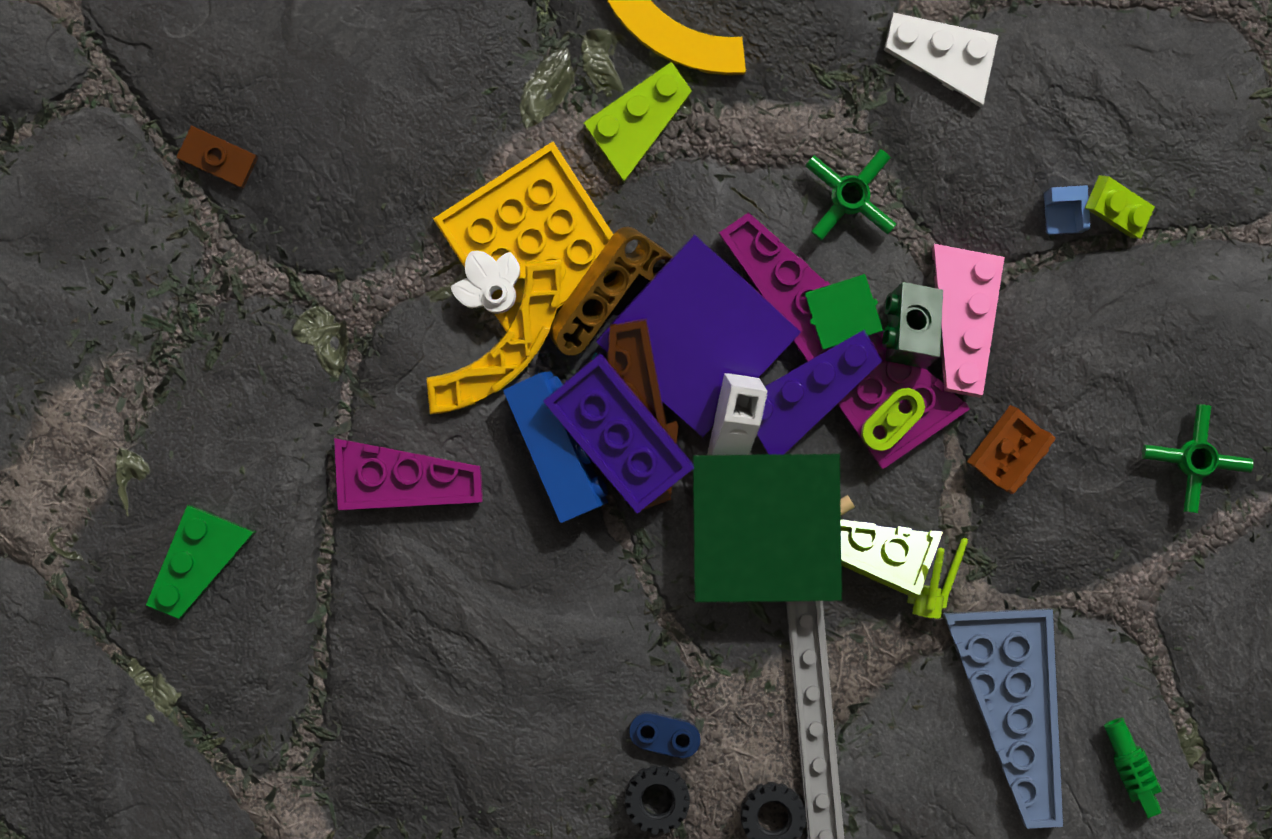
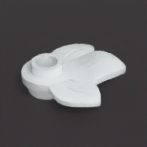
M471 251L465 261V274L467 278L451 286L452 293L458 301L468 308L484 306L486 310L495 314L508 311L516 300L514 285L520 276V265L511 252L502 255L495 261L485 252ZM502 290L503 293L499 299H492L494 291Z

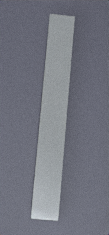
M786 601L807 839H844L823 601Z

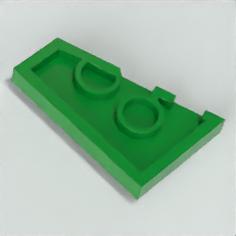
M187 505L146 606L178 619L183 618L209 588L212 581L227 567L238 551L256 532L192 505Z

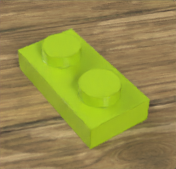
M1102 175L1098 176L1085 206V209L1127 236L1137 239L1142 238L1155 206L1111 177Z

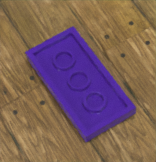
M601 353L543 401L636 513H639L694 469L693 463Z

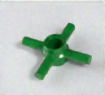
M880 149L858 176L848 175L841 178L815 155L808 161L805 167L832 188L831 198L833 206L811 231L816 238L822 241L844 214L852 215L861 212L887 235L896 226L892 219L870 202L871 194L868 185L891 159L885 151ZM847 186L856 188L860 194L859 202L855 204L846 202L842 197V189Z
M1197 404L1193 438L1184 443L1180 449L1144 445L1142 449L1143 459L1177 463L1179 469L1188 476L1183 509L1185 512L1198 513L1202 478L1210 475L1216 468L1251 473L1253 469V459L1218 454L1216 448L1207 442L1212 407L1210 405ZM1196 449H1199L1204 456L1203 464L1199 468L1194 467L1191 462V455Z

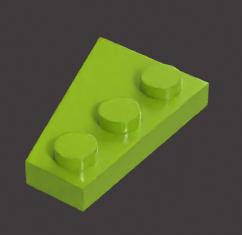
M670 62L584 122V126L624 183L692 94V90L674 64Z

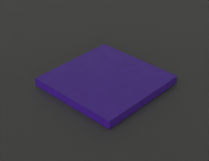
M695 234L690 237L611 323L617 324L647 318L662 402L702 437L714 425L724 373L759 378L801 333L794 324ZM610 325L596 340V343L606 352H608Z

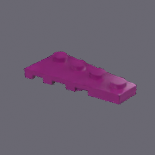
M334 438L338 510L483 502L481 466Z

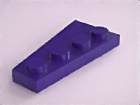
M865 330L860 331L765 386L768 392L757 435L769 455L785 454L882 362Z

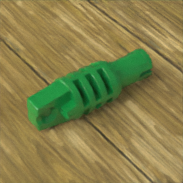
M1123 717L1105 723L1104 728L1116 753L1113 762L1131 802L1140 800L1147 818L1161 814V807L1155 794L1162 792V789L1144 749L1136 746Z

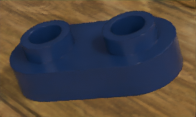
M642 712L636 715L630 724V738L641 749L678 758H687L696 753L700 746L701 739L697 727L686 720L653 712ZM646 725L653 727L655 731L653 736L649 738L643 737L640 732L642 727ZM680 734H686L689 737V743L685 746H679L676 743V737Z

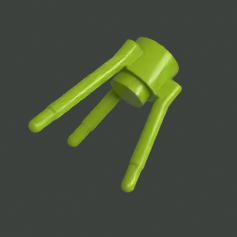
M962 538L943 589L938 588L944 549L938 548L930 586L923 585L921 593L916 599L908 596L907 603L914 604L912 612L914 615L927 618H941L942 608H947L948 596L968 543L966 538Z

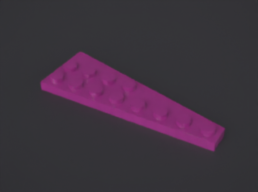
M749 212L719 232L718 235L757 291L801 331L793 343L804 359L808 362L831 349L832 347L822 350L815 326L810 324L812 316L804 294L831 284L820 277L803 259L796 256L780 242L779 238ZM884 330L868 335L882 362L837 404L881 469L886 468L970 410L965 401L963 402L954 393L944 391V383L933 376L927 369L885 361L886 348L882 346ZM903 388H910L920 393L925 403L924 413L893 447L879 451L869 448L864 443L861 436L864 422L893 392ZM902 400L898 408L900 412L906 414L910 411L911 405L907 400ZM880 425L876 426L873 430L874 437L879 440L884 438L885 429Z

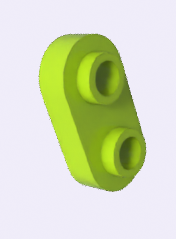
M903 388L893 392L864 422L861 429L864 443L869 448L879 451L893 447L922 417L925 403L920 393L910 388ZM902 400H907L911 405L910 411L906 414L900 412L898 408ZM878 425L882 426L886 432L884 438L880 440L876 439L873 435V430Z

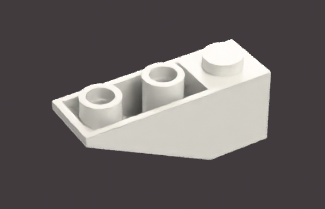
M724 373L707 455H749L761 424L768 392L760 378Z

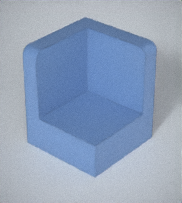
M1088 185L1052 187L1044 192L1046 233L1048 235L1083 233L1090 229V212L1085 209L1089 199Z

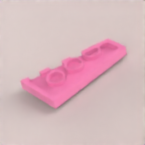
M934 244L932 246V258L935 264V288L943 290L942 345L940 347L944 391L980 398L984 392L1005 257Z

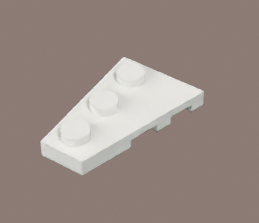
M893 12L884 51L918 71H924L942 82V85L952 91L956 90L971 99L972 103L982 107L998 35Z

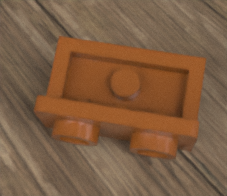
M1010 405L967 462L993 485L1010 494H1014L1025 483L1027 476L1040 459L1048 453L1049 447L1053 444L1056 437L1050 432L1041 429L1020 409Z

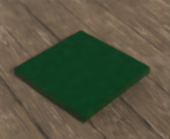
M840 454L693 455L695 602L842 601Z

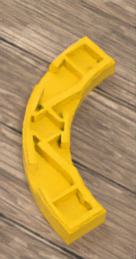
M607 0L618 20L640 43L670 62L709 74H746L742 37L713 36L687 28L663 13L651 0Z
M562 260L525 262V285L521 304L512 324L501 340L489 352L470 365L447 374L427 377L430 415L450 412L475 404V402L501 390L528 366L545 341L556 314L562 284Z

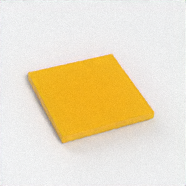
M554 142L549 143L433 218L464 268L466 258L471 251L485 252L495 261L502 255L511 252L520 265V276L514 285L516 290L515 303L508 311L495 314L506 332L512 324L521 304L525 285V262L562 260V284L558 310L566 302L613 236L612 231ZM617 270L608 271L604 279L617 272ZM494 291L492 299H499L503 291Z

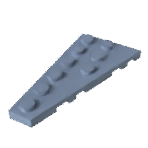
M1053 609L942 613L1024 826L1027 829L1063 827Z

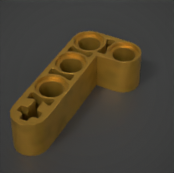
M632 227L618 229L554 317L549 331L551 340L566 355L581 353L637 275L641 274L651 281L658 273H653L654 264L661 259H665L666 265L673 256ZM632 240H637L636 249L629 254H625L626 245ZM617 270L615 279L609 283H603L604 276L608 271ZM596 299V304L592 310L582 312L583 305L588 300ZM576 316L582 321V324L577 320L574 321ZM566 332L573 333L570 338L568 336L563 337Z

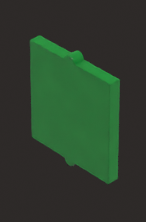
M865 274L804 293L812 316L810 324L815 326L822 350L836 346L862 330H865L867 335L883 331L876 309L878 301L872 297Z

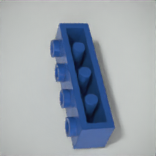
M552 371L534 375L503 391L560 523H563L607 504L606 496L608 495V490L603 478L600 475H596L591 464L593 460L543 402L545 398L562 385L560 379L557 376H553Z

